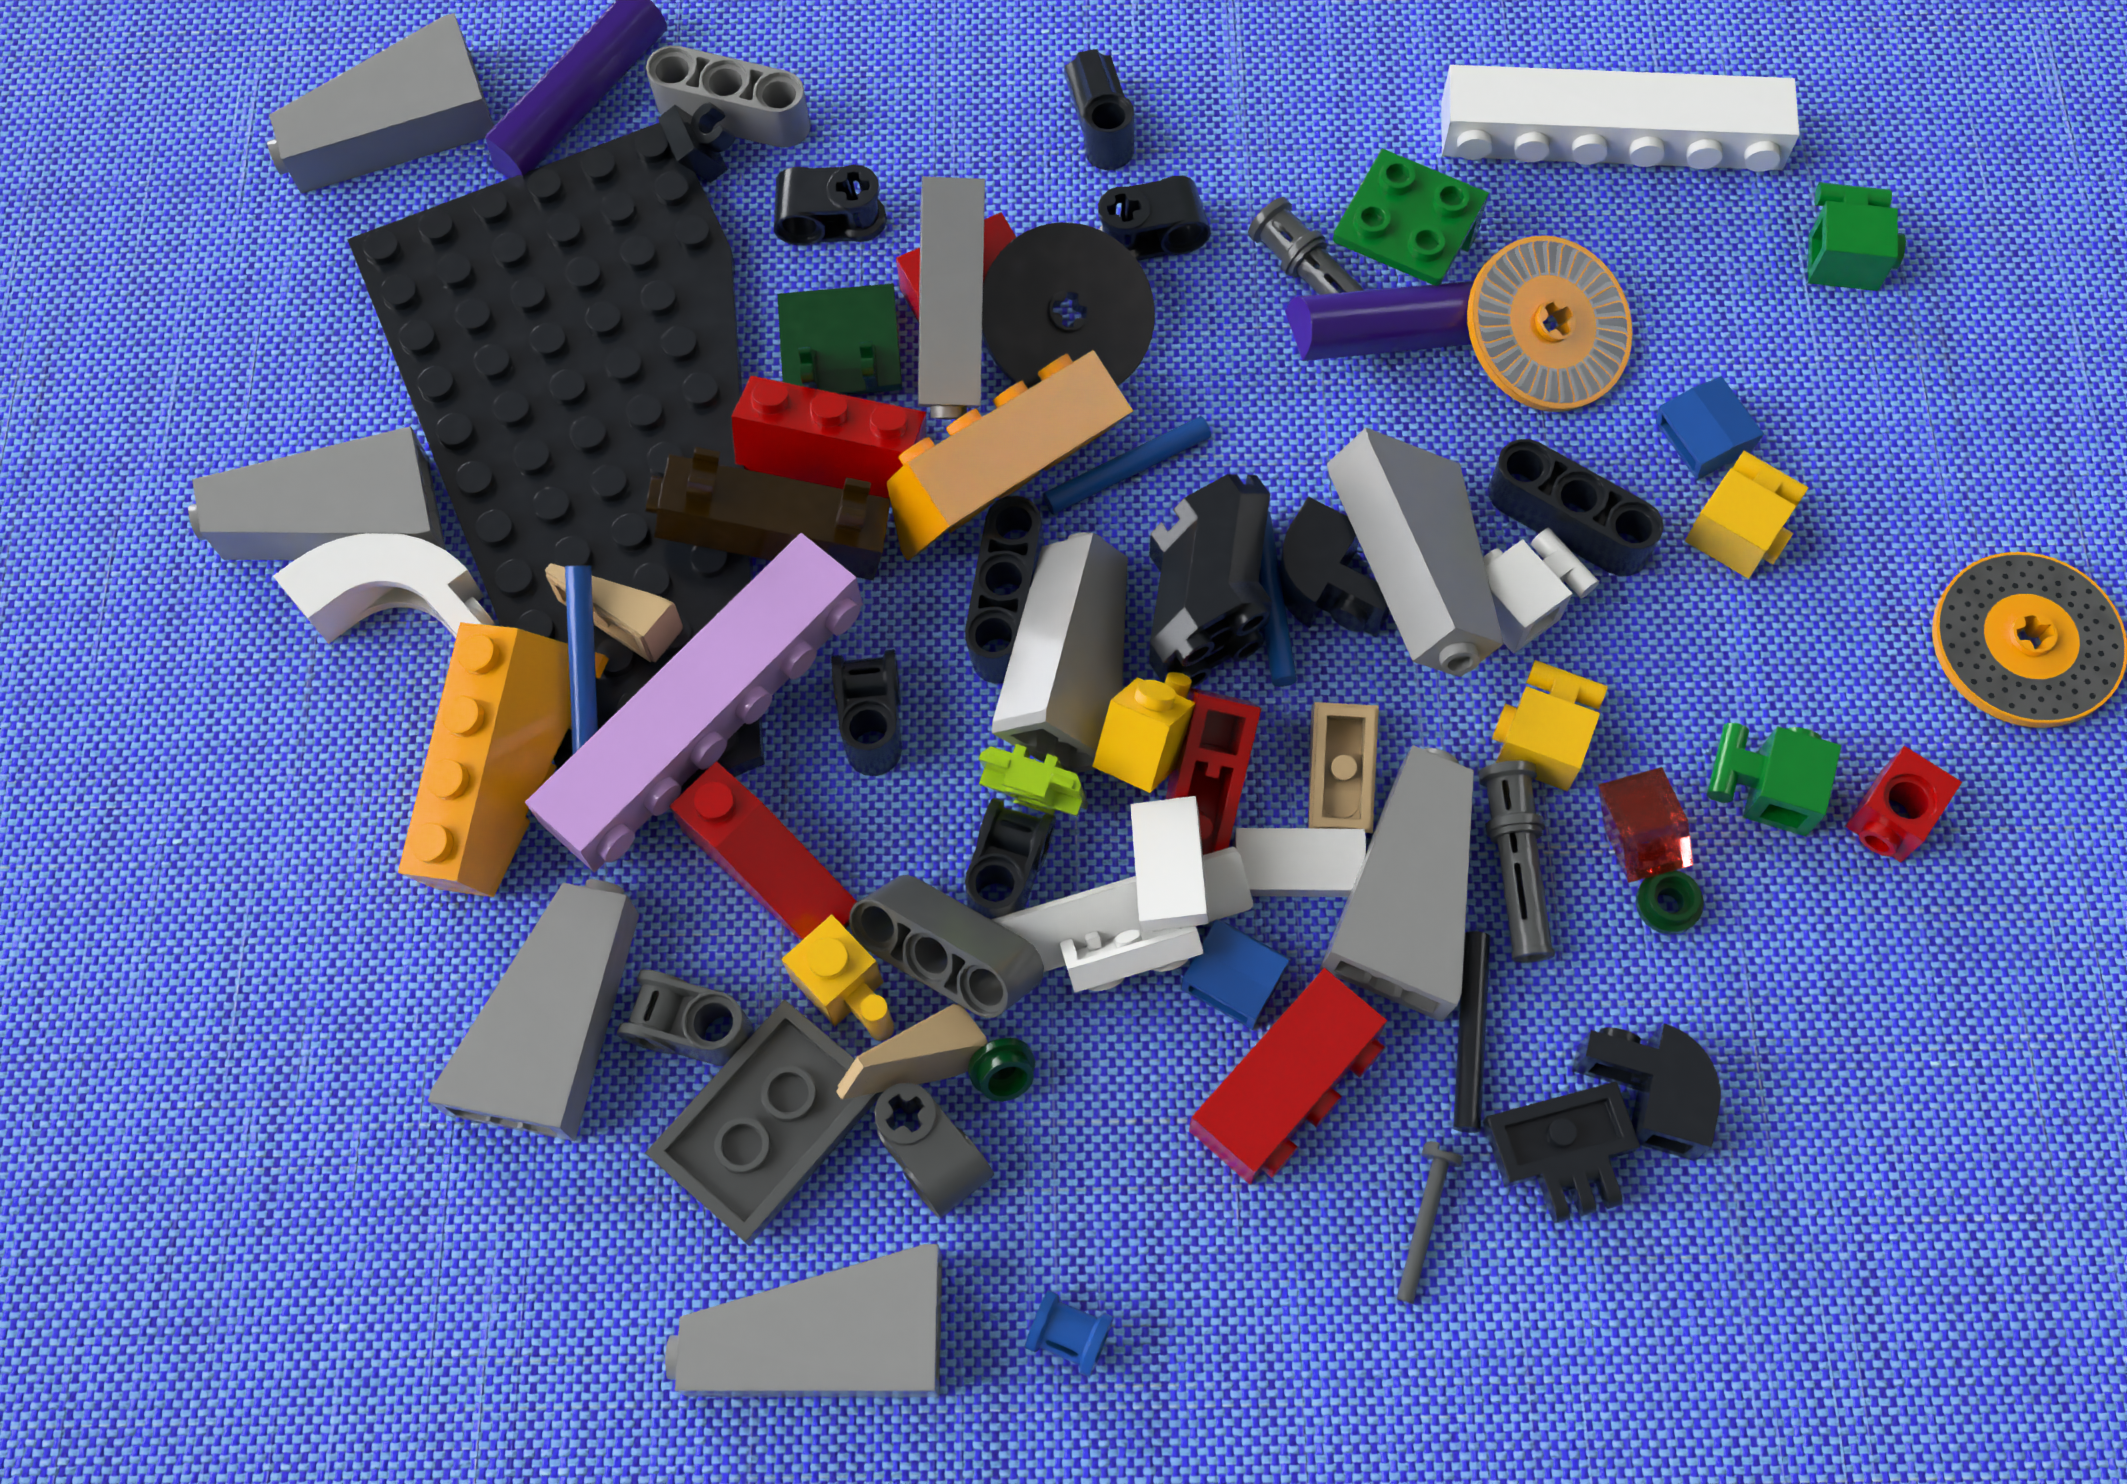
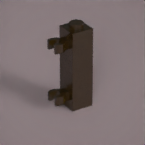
M700 447L694 448L693 459L668 454L664 477L655 475L651 477L645 512L657 514L654 538L772 561L800 533H803L855 577L874 581L883 553L890 499L869 495L871 482L846 477L844 487L840 489L718 464L720 451Z

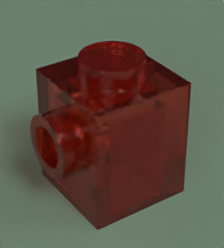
M1662 767L1598 784L1604 829L1628 883L1693 865L1688 819Z

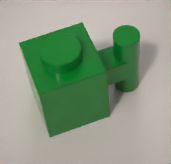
M1824 182L1818 183L1814 204L1823 208L1809 233L1808 284L1878 291L1890 270L1900 267L1905 253L1906 237L1904 233H1898V208H1890L1892 200L1891 190Z
M1738 723L1724 724L1706 794L1707 797L1717 802L1729 803L1733 801L1737 783L1748 786L1750 789L1743 818L1806 837L1826 816L1842 745L1822 740L1818 733L1806 728L1790 727L1785 729L1777 726L1757 754L1745 750L1749 735V729L1746 726Z

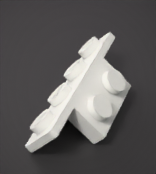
M1229 847L1203 855L1209 922L1250 910L1253 907V900L1241 855L1237 848ZM1136 876L991 919L1026 939L1036 948L1042 959L1043 972L1067 966L1074 993L1086 989L1092 991L1111 989L1119 985L1125 977L1149 970L1158 972L1170 971L1184 965L1188 958L1204 954L1196 926L1142 932L1139 922Z

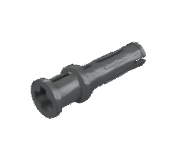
M1280 197L1273 200L1252 221L1248 230L1249 237L1256 243L1263 242L1282 261L1281 269L1286 275L1295 278L1301 276L1318 294L1339 293L1331 285L1332 282H1335L1344 292L1365 291L1326 251L1327 243L1325 242V237L1317 230L1310 231L1291 212L1292 204L1287 198ZM1284 231L1292 239V241L1289 242L1281 234V232ZM1317 264L1320 268L1315 269L1314 266Z
M1505 761L1491 764L1478 771L1480 785L1487 787L1491 820L1485 824L1486 834L1490 837L1492 843L1498 844L1504 898L1513 950L1511 952L1512 960L1520 963L1547 960L1553 958L1555 952L1551 943L1545 889L1537 846V839L1542 836L1545 825L1543 816L1536 814L1531 782L1537 777L1536 764L1529 761Z

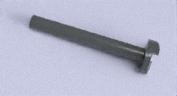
M1434 1141L1426 1142L1421 1154L1423 1157L1432 1160L1396 1298L1409 1304L1414 1303L1448 1167H1461L1464 1158L1463 1155L1440 1150V1143Z

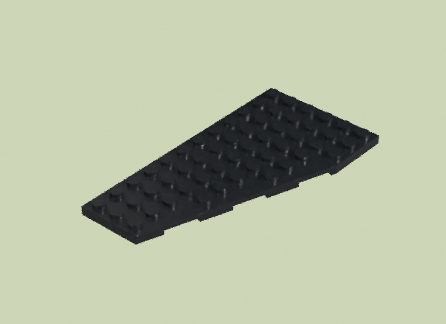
M660 122L533 169L524 176L517 175L347 239L500 626L522 629L568 644L567 606L558 601L546 577L545 569L550 563L562 567L591 566L592 576L660 596L675 604L683 624V629L656 662L647 661L594 625L595 652L609 658L600 679L596 678L598 730L754 579L751 556L654 538L657 514L645 512L652 475L664 477L668 454L693 459L694 448L700 447L720 451L718 464L745 469L744 465L735 464L731 419L733 411L742 395L734 285L735 262L731 247L696 173L677 162ZM762 716L751 724L744 723L727 740L726 749L717 760L734 777L765 764ZM570 729L567 730L553 759L557 770L573 756L572 730ZM699 768L681 786L680 795L707 769L701 770Z

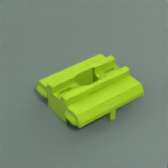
M1015 744L1013 753L992 746L980 753L978 760L984 768L979 782L980 786L1005 793L1014 798L1013 803L1054 815L1055 810L1078 817L1081 808L1087 809L1088 801L1077 773L1064 770L1058 757L1047 754L1044 763L1036 761L1035 758L1030 759L1027 747Z

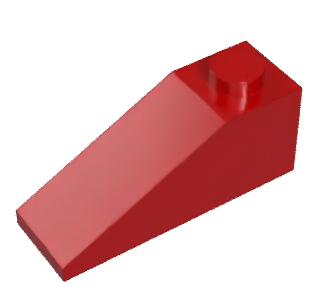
M1190 688L1187 699L1195 702V706L1176 769L1169 775L1166 799L1196 796L1199 809L1203 855L1229 847L1262 708L1248 700Z
M717 761L669 806L682 832L800 941L807 937L831 914L845 929L850 925V911L857 901L781 821Z

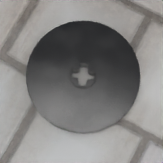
M1065 222L1035 227L1012 240L998 254L986 273L983 281L982 336L988 352L996 365L1015 384L1023 380L1029 389L1042 381L1037 373L1054 360L1068 353L1074 362L1094 350L1116 385L1119 386L1136 370L1148 350L1155 321L1154 300L1150 284L1145 272L1132 253L1115 238L1101 230L1083 224ZM1065 298L1072 300V310L1081 313V318H1076L1069 327L1062 325V315L1053 312V307H1058Z

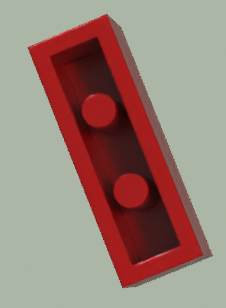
M750 376L731 416L735 464L744 465L746 470L843 489L846 477L871 482L869 495L889 499L887 481L903 467L898 457L911 446L926 438L925 411L756 376Z
M1324 968L1191 1117L1189 1132L1249 1185L1253 1183L1262 1171L1273 1178L1297 1151L1298 1146L1290 1139L1308 1120L1317 1128L1339 1103L1342 1096L1334 1088L1350 1070L1360 1078L1383 1052L1385 1046L1377 1039L1380 1037L1387 1020Z

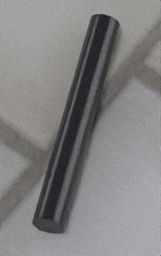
M1479 931L1465 933L1462 994L1460 997L1453 1129L1467 1133L1481 1131L1490 935Z

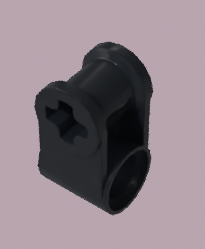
M854 164L829 168L792 167L781 171L776 177L775 235L786 243L802 246L819 242H864L872 240L880 235L887 222L884 205L878 199L880 188L877 176L871 169ZM854 181L859 182L861 189L859 194L856 193ZM855 213H858L861 226L855 224L853 216Z
M1183 175L1171 176L1161 181L1129 187H1116L1103 194L1098 203V218L1102 223L1098 230L1112 236L1124 246L1125 235L1130 237L1127 249L1137 261L1170 254L1181 255L1193 252L1202 247L1211 235L1210 226L1196 184L1190 177ZM1118 203H1121L1120 215L1116 214V205Z
M895 649L885 650L883 657L845 661L842 655L832 656V679L838 711L839 730L848 762L855 771L863 775L878 776L885 774L897 765L902 752L898 707L901 705V694ZM880 731L885 734L882 739L872 744H862L857 741L866 732Z
M991 799L980 827L975 852L966 872L965 888L967 906L989 919L1025 909L1037 872L1041 870L1051 844L1056 823L1054 815L1046 813L1042 818L1005 808L1004 801L1001 799ZM994 883L1003 884L1012 891L1010 896L997 902L988 901L982 898L979 893L987 885Z

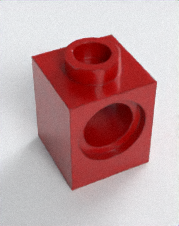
M1903 746L1881 770L1845 827L1859 835L1860 841L1871 851L1882 856H1891L1902 862L1925 841L1962 781L1906 746ZM1889 800L1902 804L1908 811L1910 819L1896 814L1891 808Z

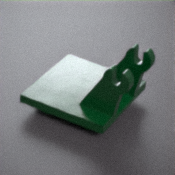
M894 283L777 294L782 382L843 395L903 390Z

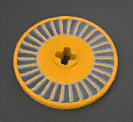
M1541 235L1519 239L1495 253L1483 265L1472 285L1468 300L1467 321L1473 349L1490 379L1514 400L1542 411H1571L1601 398L1621 377L1627 365L1632 346L1633 333L1630 309L1624 292L1613 273L1596 255L1583 246L1556 236ZM1553 316L1558 326L1549 332L1545 328L1543 321Z

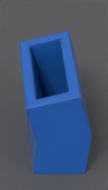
M1722 376L1693 387L1659 406L1656 424L1696 480L1703 478L1726 464L1738 460L1744 450L1751 453L1764 435Z
M1216 919L1202 944L1204 954L1195 956L1182 978L1181 990L1253 1030L1292 959L1221 919Z

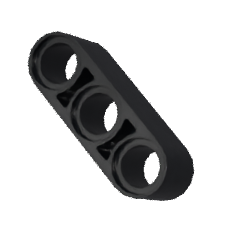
M1518 439L1508 443L1501 450L1488 487L1489 498L1493 506L1499 511L1537 533L1550 528L1571 552L1608 573L1617 576H1631L1640 572L1646 566L1664 529L1663 519L1655 507L1540 442L1531 439ZM1510 474L1524 475L1531 482L1518 481ZM1563 503L1578 505L1584 512L1572 511ZM1618 533L1632 535L1639 543L1625 541Z
M1018 495L999 499L988 510L965 627V640L971 664L976 674L984 681L994 684L1004 682L1042 546H1045L1041 515L1037 506L1028 498ZM1012 530H1024L1028 532L1025 536L1019 539H1008L1003 537L1006 533ZM1003 584L1019 586L1015 592L1008 595L993 593L997 587ZM994 639H1003L1010 642L1005 649L998 652H989L982 649L987 642Z

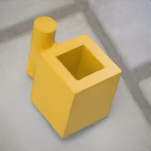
M1744 450L1700 512L1685 542L1749 579L1762 559L1773 565L1794 533L1784 528V525L1809 487Z
M1534 660L1526 684L1546 690L1549 694L1526 686L1517 707L1504 704L1491 738L1503 743L1496 763L1505 761L1532 762L1536 764L1537 777L1535 780L1568 792L1582 767L1600 716L1599 712L1574 703L1576 701L1599 710L1608 686Z
M1179 672L1168 673L1165 683L1156 680H1143L1137 677L1112 698L1092 767L1151 793L1176 769L1195 706V702L1187 699L1192 682L1191 679Z
M831 914L781 960L791 981L834 1027L852 1012L867 1028L873 1039L884 1041L893 1034L894 1023L885 999L874 993L884 983L877 961Z

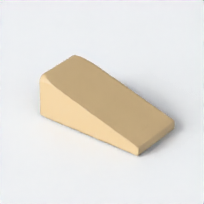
M550 563L545 569L546 577L558 601L566 606L565 567ZM592 576L594 625L647 661L656 662L683 629V624L675 604L660 596Z
M1314 702L1312 705L1308 828L1365 829V833H1373L1378 705Z
M954 1003L857 1056L838 1084L839 1088L836 1093L843 1100L883 1092L898 1083L918 1085L963 1074L968 1071V1064L974 1053L988 1043L987 1038L965 1008Z

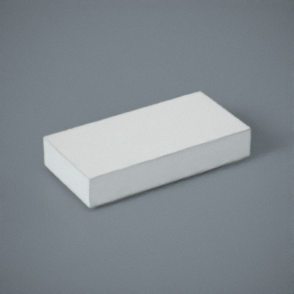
M1196 796L1130 804L1139 922L1142 932L1209 924L1199 809Z
M1236 828L1235 848H1237L1241 855L1251 896L1348 897L1366 855L1365 829Z

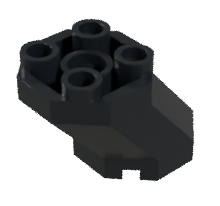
M1227 474L1181 500L1173 509L1179 521L1169 531L1161 522L1150 533L1149 556L1161 574L1150 639L1149 664L1163 683L1168 673L1179 672L1191 679L1190 688H1194L1208 678L1212 668L1230 658L1234 662L1244 660L1254 654L1264 643V638L1259 632L1269 623L1272 600L1258 581L1270 493L1257 475H1247L1246 484L1235 474Z

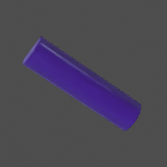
M616 0L485 135L495 170L508 178H512L517 175L524 176L528 171L535 169L666 32L667 24L665 18L651 0Z
M1474 281L1445 283L1439 286L1422 285L1296 296L1288 304L1285 313L1302 361L1472 345L1468 330L1467 309Z

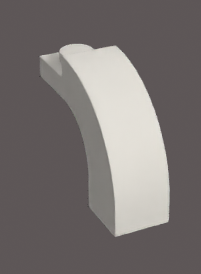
M365 533L339 538L305 553L273 575L283 590L328 644L365 617L391 608H413L426 612L439 620L455 639L460 622L496 626L488 613L478 603V600L484 597L468 569L446 550L428 541L404 534Z

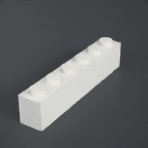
M1450 65L1441 101L1442 157H1462L1467 160L1490 158L1514 159L1523 162L1564 161L1577 162L1583 165L1613 163L1633 164L1639 167L1662 165L1687 166L1695 169L1736 168L1763 172L1783 170L1799 137L1795 78Z

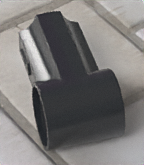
M1098 49L1078 52L1076 58L1065 65L1064 75L1084 136L1085 157L1096 168L1104 170L1121 168L1132 159L1134 154L1133 105L1123 94L1111 55H1104Z

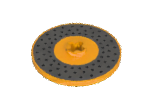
M2007 552L1982 558L1964 568L1954 577L1940 596L1934 611L1932 622L1933 644L1938 661L1947 678L1970 703L1985 713L2011 724L2033 728H2050L2079 721L2096 711L2112 696L2118 688L2126 669L2127 637L2123 622L2114 604L2106 593L2087 575L2071 565L2052 557L2029 552ZM2023 629L2028 637H2038L2041 644L2036 649L2030 640L2019 639L2018 634Z

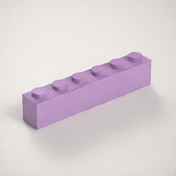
M800 533L525 801L538 822L594 873L605 862L610 863L619 859L632 845L635 832L652 815L658 816L666 812L670 808L669 806L679 797L682 789L681 786L699 768L704 770L715 763L725 751L727 740L744 723L751 724L758 720L770 706L772 695L789 678L794 680L802 676L814 662L817 650L833 634L836 636L841 635L853 625L860 613V607L863 605L857 577L803 533Z

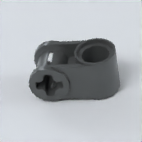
M646 969L640 970L637 977V983L641 988L628 1022L620 1023L617 1030V1035L620 1038L642 1048L666 1054L675 1053L715 1066H724L754 1033L752 1022L730 995L687 983L684 980L662 972ZM721 1017L733 1018V1025L728 1035L715 1042L705 1041V1033L710 1023Z
M898 1083L887 1088L878 1098L874 1109L875 1124L877 1126V1134L883 1146L903 1169L905 1177L916 1193L939 1219L943 1218L994 1176L990 1165L973 1142L961 1129L955 1127L931 1095L921 1086L912 1083ZM901 1108L905 1113L911 1114L918 1109L919 1129L911 1132L903 1125L893 1130L895 1126L893 1112Z

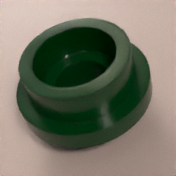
M1672 869L1655 871L1643 880L1636 893L1635 901L1639 916L1651 929L1663 934L1674 935L1689 930L1696 924L1703 912L1704 900L1698 884L1693 878L1681 871ZM1668 895L1674 898L1678 904V912L1669 913L1664 911L1658 904V896Z
M1001 1038L988 1042L974 1053L968 1064V1074L972 1085L993 1101H1009L1021 1096L1029 1089L1034 1078L1035 1058L1032 1050L1027 1043L1016 1038Z

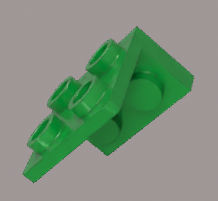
M1382 148L1335 228L1333 241L1336 244L1429 284L1439 286L1459 250L1462 249L1468 252L1478 234L1489 193Z

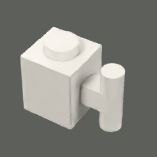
M1550 528L1540 532L1531 542V546L1544 560H1541L1523 539L1504 553L1499 548H1496L1483 557L1503 643L1513 654L1561 619L1573 594L1563 582H1566L1580 598L1587 596L1599 584V580Z

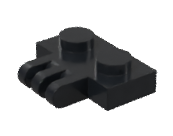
M1617 1081L1497 1113L1484 1119L1483 1125L1504 1187L1538 1179L1549 1214L1554 1223L1570 1219V1211L1563 1193L1564 1191L1570 1190L1575 1207L1581 1216L1596 1212V1203L1590 1184L1596 1183L1602 1202L1607 1209L1622 1205V1194L1609 1159L1633 1153L1640 1148V1144Z

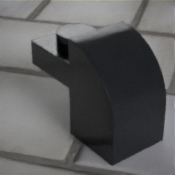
M1309 496L1291 523L1284 539L1279 574L1285 605L1290 613L1308 628H1311L1320 611L1324 610L1330 613L1333 620L1340 626L1355 632L1363 630L1377 637L1388 619L1390 610L1378 583L1348 567L1357 551L1359 543L1348 516Z
M1664 1023L1648 1040L1646 1046L1640 1044L1641 1038L1638 1035L1623 1029L1606 1027L1600 1029V1032L1591 1030L1577 1046L1572 1072L1607 1082L1617 1081L1618 1085L1638 1090L1631 1122L1641 1146L1693 1161L1712 1148L1721 1100L1720 1083L1716 1069L1708 1054L1692 1037Z

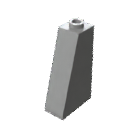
M455 13L442 16L269 114L276 139L267 141V146L278 173L281 175L289 172L302 194L485 138V135L494 127L469 48Z
M922 176L920 204L918 407H930V418L958 419L967 413V408H979L981 405L985 179Z
M411 426L192 479L196 504L189 505L188 507L192 529L199 540L206 539L223 560H296L325 543L365 533L404 534L428 541L446 550L428 455Z
M1363 429L1327 463L1329 476L1412 661L1462 677L1467 672L1475 669L1481 661L1504 643L1460 463L1372 429Z
M1080 532L1070 535L1067 540L1042 546L992 721V734L1014 746L1018 744L1027 747L1030 755L1042 762L1045 761L1047 754L1059 758L1064 770L1074 773L1096 769L1092 765L1111 699L1122 691L1128 557L1104 541L1101 536L1095 533Z
M1413 745L1398 770L1366 850V855L1356 881L1347 898L1319 970L1326 968L1331 974L1442 1022L1458 1005L1462 994L1474 770L1460 765L1458 760L1446 751L1436 748L1422 749Z
M595 879L586 880L585 886L562 883L433 1085L428 1099L429 1103L446 1116L575 1142L639 918L638 911L628 896L624 894L623 888L610 882Z
M919 1245L680 1316L679 1334L670 1335L667 1341L665 1355L667 1379H676L675 1391L686 1397H939L942 1252L939 1245Z

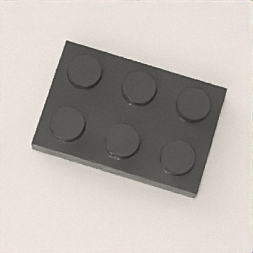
M784 999L645 1153L750 1246L875 1104L883 1092L842 1100L836 1093L839 1088L838 1084L855 1059Z

